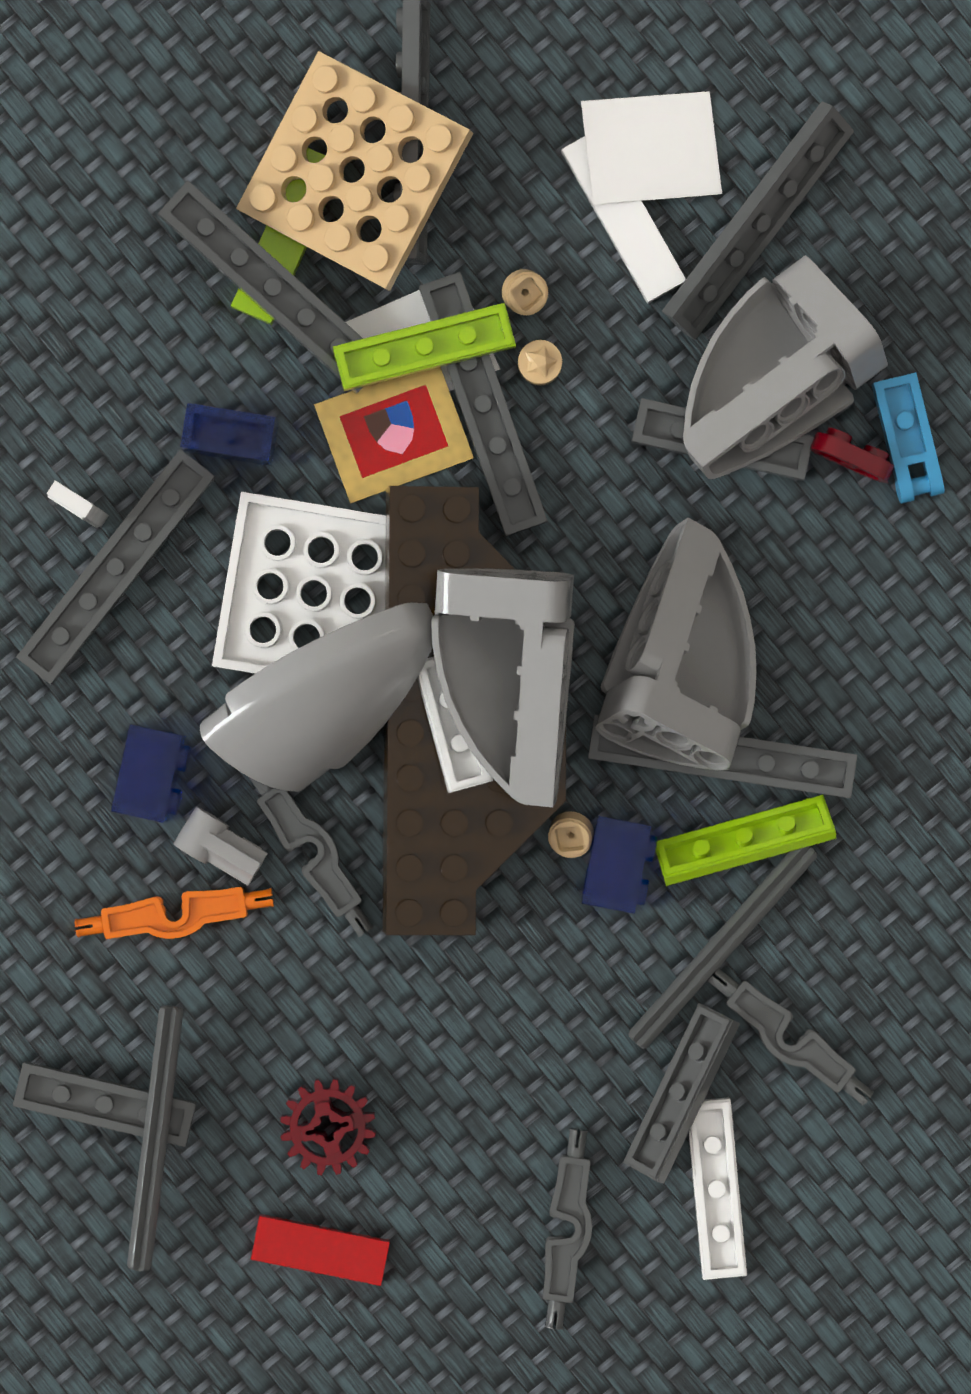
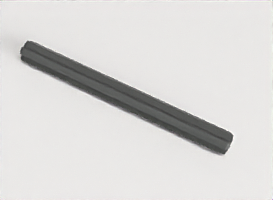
M811 846L790 851L629 1030L628 1035L631 1040L643 1049L648 1048L815 861L818 854Z
M163 1005L158 1013L127 1267L135 1271H149L152 1266L183 1019V1009L178 1006Z

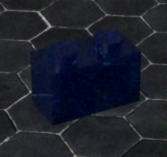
M187 403L180 447L184 452L272 466L279 422L276 417Z
M130 724L111 812L162 823L168 822L169 814L177 815L182 794L181 789L175 788L178 771L186 772L191 753V746L184 745L186 736Z
M597 815L581 897L582 904L635 914L636 904L644 906L649 885L648 879L641 878L644 862H653L657 843V836L650 835V825Z

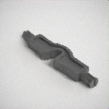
M249 777L261 795L257 803L271 822L283 847L287 851H294L306 842H312L317 846V856L303 866L301 871L307 881L323 897L334 915L341 917L344 914L357 933L358 938L365 934V931L356 918L359 919L367 932L374 926L358 905L362 901L361 895L339 865L338 848L330 833L322 825L305 816L289 791L269 787Z
M720 967L714 974L723 980L726 985H723L713 976L707 980L708 983L728 997L725 1004L758 1030L763 1045L776 1058L789 1065L806 1068L833 1091L838 1093L843 1089L862 1106L868 1100L858 1093L855 1088H858L871 1098L874 1091L853 1075L856 1069L839 1056L814 1030H806L804 1035H801L793 1044H786L783 1041V1033L788 1028L789 1022L793 1019V1015L789 1010L764 996L747 981L743 980L738 984L723 972Z
M569 1128L567 1155L563 1154L559 1158L557 1181L549 1209L551 1217L573 1223L575 1230L569 1236L550 1235L545 1241L543 1299L548 1300L545 1327L553 1329L554 1313L557 1312L555 1326L557 1330L564 1329L566 1303H572L574 1299L578 1260L587 1250L592 1235V1218L586 1203L590 1159L584 1157L588 1130L580 1129L579 1143L576 1146L577 1128Z

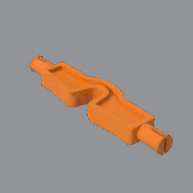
M243 887L222 890L186 891L181 896L182 917L178 921H172L168 918L164 900L160 896L127 905L103 908L101 916L75 919V927L93 925L90 928L76 930V935L80 938L81 936L104 933L106 939L149 933L165 939L181 938L193 934L206 923L244 918L248 915L247 910L274 907V899L256 901V898L273 896L272 888L246 893Z

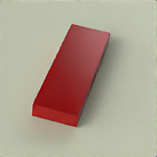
M260 1214L251 1260L381 1286L390 1240Z

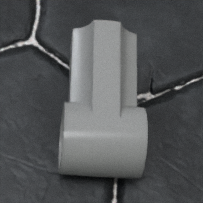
M195 806L173 845L204 864L208 862L248 886L268 853L246 838L229 830L230 826L216 816Z

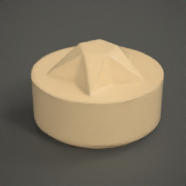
M520 269L514 271L505 279L502 286V298L507 307L515 313L526 316L532 315L544 307L548 298V287L545 280L534 271Z
M532 341L526 344L519 354V372L527 382L533 385L549 384L558 377L561 371V353L549 341Z
M564 812L556 816L552 821L548 833V841L551 848L557 854L567 858L580 857L590 849L594 829L590 820L584 815L577 812Z

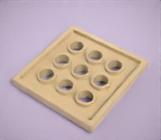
M318 51L236 209L390 291L467 147L473 132ZM335 101H345L348 106V113L345 119L339 123H330L327 118L329 106ZM374 120L383 121L386 127L384 137L376 143L367 142L364 136L366 126ZM315 140H324L327 145L326 156L320 162H309L306 156L308 146ZM411 140H420L424 148L421 158L413 163L405 162L402 157L404 145ZM352 160H362L365 166L362 178L354 183L347 182L344 178L345 166ZM296 179L304 180L306 184L305 196L298 202H289L286 197L288 184ZM392 179L400 180L403 190L399 199L391 203L384 202L381 196L383 185ZM332 199H340L344 205L343 215L335 222H326L323 217L325 204ZM369 219H378L382 227L380 236L373 242H364L360 235L362 225Z

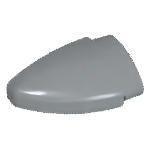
M806 255L772 279L773 283L764 277L749 289L719 325L700 359L691 383L687 401L683 441L689 457L708 479L719 478L752 464L823 424L854 402L853 394L845 386L846 384L857 390L888 366L883 345L876 330Z
M686 518L677 524L668 535L627 618L601 683V690L606 696L595 728L602 737L640 754L679 765L723 771L731 766L741 730L749 725L752 718L756 690V647L744 592L719 538L712 530L690 518Z
M516 569L437 570L435 615L431 621L432 646L443 696L454 722L472 754L489 775L514 800L524 805L554 807L559 788L575 623L570 617L574 575L561 572Z
M404 603L370 615L326 634L260 670L229 691L225 697L226 703L201 722L200 734L205 744L224 761L246 776L269 787L284 791H302L329 769L344 767L372 740L390 719L422 671L433 648L431 627L433 614L428 604Z

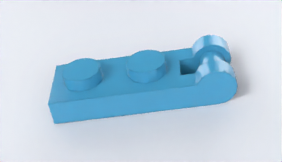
M917 373L874 382L872 389L890 462L894 465L893 475L900 503L914 501V496L929 493L930 496L944 494L943 478ZM922 463L925 476L911 479L908 466Z

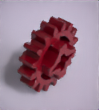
M335 1077L330 1087H324L320 1078L315 1079V1090L311 1092L304 1085L300 1086L298 1091L302 1099L298 1101L289 1098L286 1102V1105L293 1113L280 1117L281 1123L290 1125V1130L281 1134V1140H292L294 1144L288 1151V1156L292 1157L300 1153L303 1156L300 1166L302 1169L308 1167L311 1162L316 1163L317 1175L323 1174L326 1165H332L336 1175L341 1174L342 1162L347 1161L353 1168L356 1167L358 1160L355 1153L358 1151L368 1155L370 1147L363 1142L364 1138H375L376 1130L366 1127V1123L375 1119V1112H364L362 1109L369 1098L363 1096L356 1100L353 1097L356 1085L352 1083L345 1091L339 1089V1078ZM330 1097L344 1101L351 1107L353 1112H343L333 1106ZM314 1101V1116L311 1120L299 1124L302 1110L310 1102ZM329 1115L331 1122L342 1123L341 1126L335 1129L333 1137H328L325 1130L318 1131V1129H314L321 1124L323 1116ZM358 1129L355 1141L348 1149L342 1151L341 1139L345 1133ZM312 1140L324 1148L325 1155L312 1151L304 1142Z

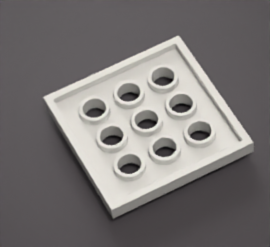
M241 492L212 666L256 674L299 648L294 641V635L296 630L302 625H313L319 631L320 637L348 624L384 611L386 516ZM277 530L286 532L291 540L289 550L280 556L270 554L265 546L267 536ZM317 538L329 539L334 545V554L325 563H317L309 556V546ZM361 545L372 546L378 553L376 565L369 570L358 569L352 561L354 550ZM267 574L278 575L283 581V591L275 599H265L258 591L260 579ZM311 581L321 582L327 590L326 600L316 607L305 604L301 596L303 587ZM361 588L370 595V606L361 614H354L345 606V597L352 589ZM261 617L270 618L276 626L274 638L266 643L255 641L251 635L253 622Z

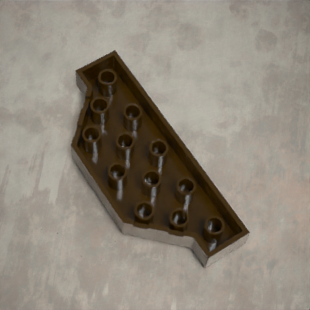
M389 486L386 489L385 610L404 603H427L434 616L437 570L514 569L479 533V487ZM432 648V650H431V652H430L428 658L434 657L433 648ZM416 679L406 697L384 724L383 932L386 935H476V890L566 801V727L558 795L554 807L521 804L514 800L494 779L491 782L448 793L419 683Z

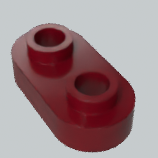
M828 427L826 434L816 432L810 446L812 452L862 476L878 482L888 483L894 465L887 461L889 458L887 452L869 445H865L863 449L850 444L853 438L851 435Z

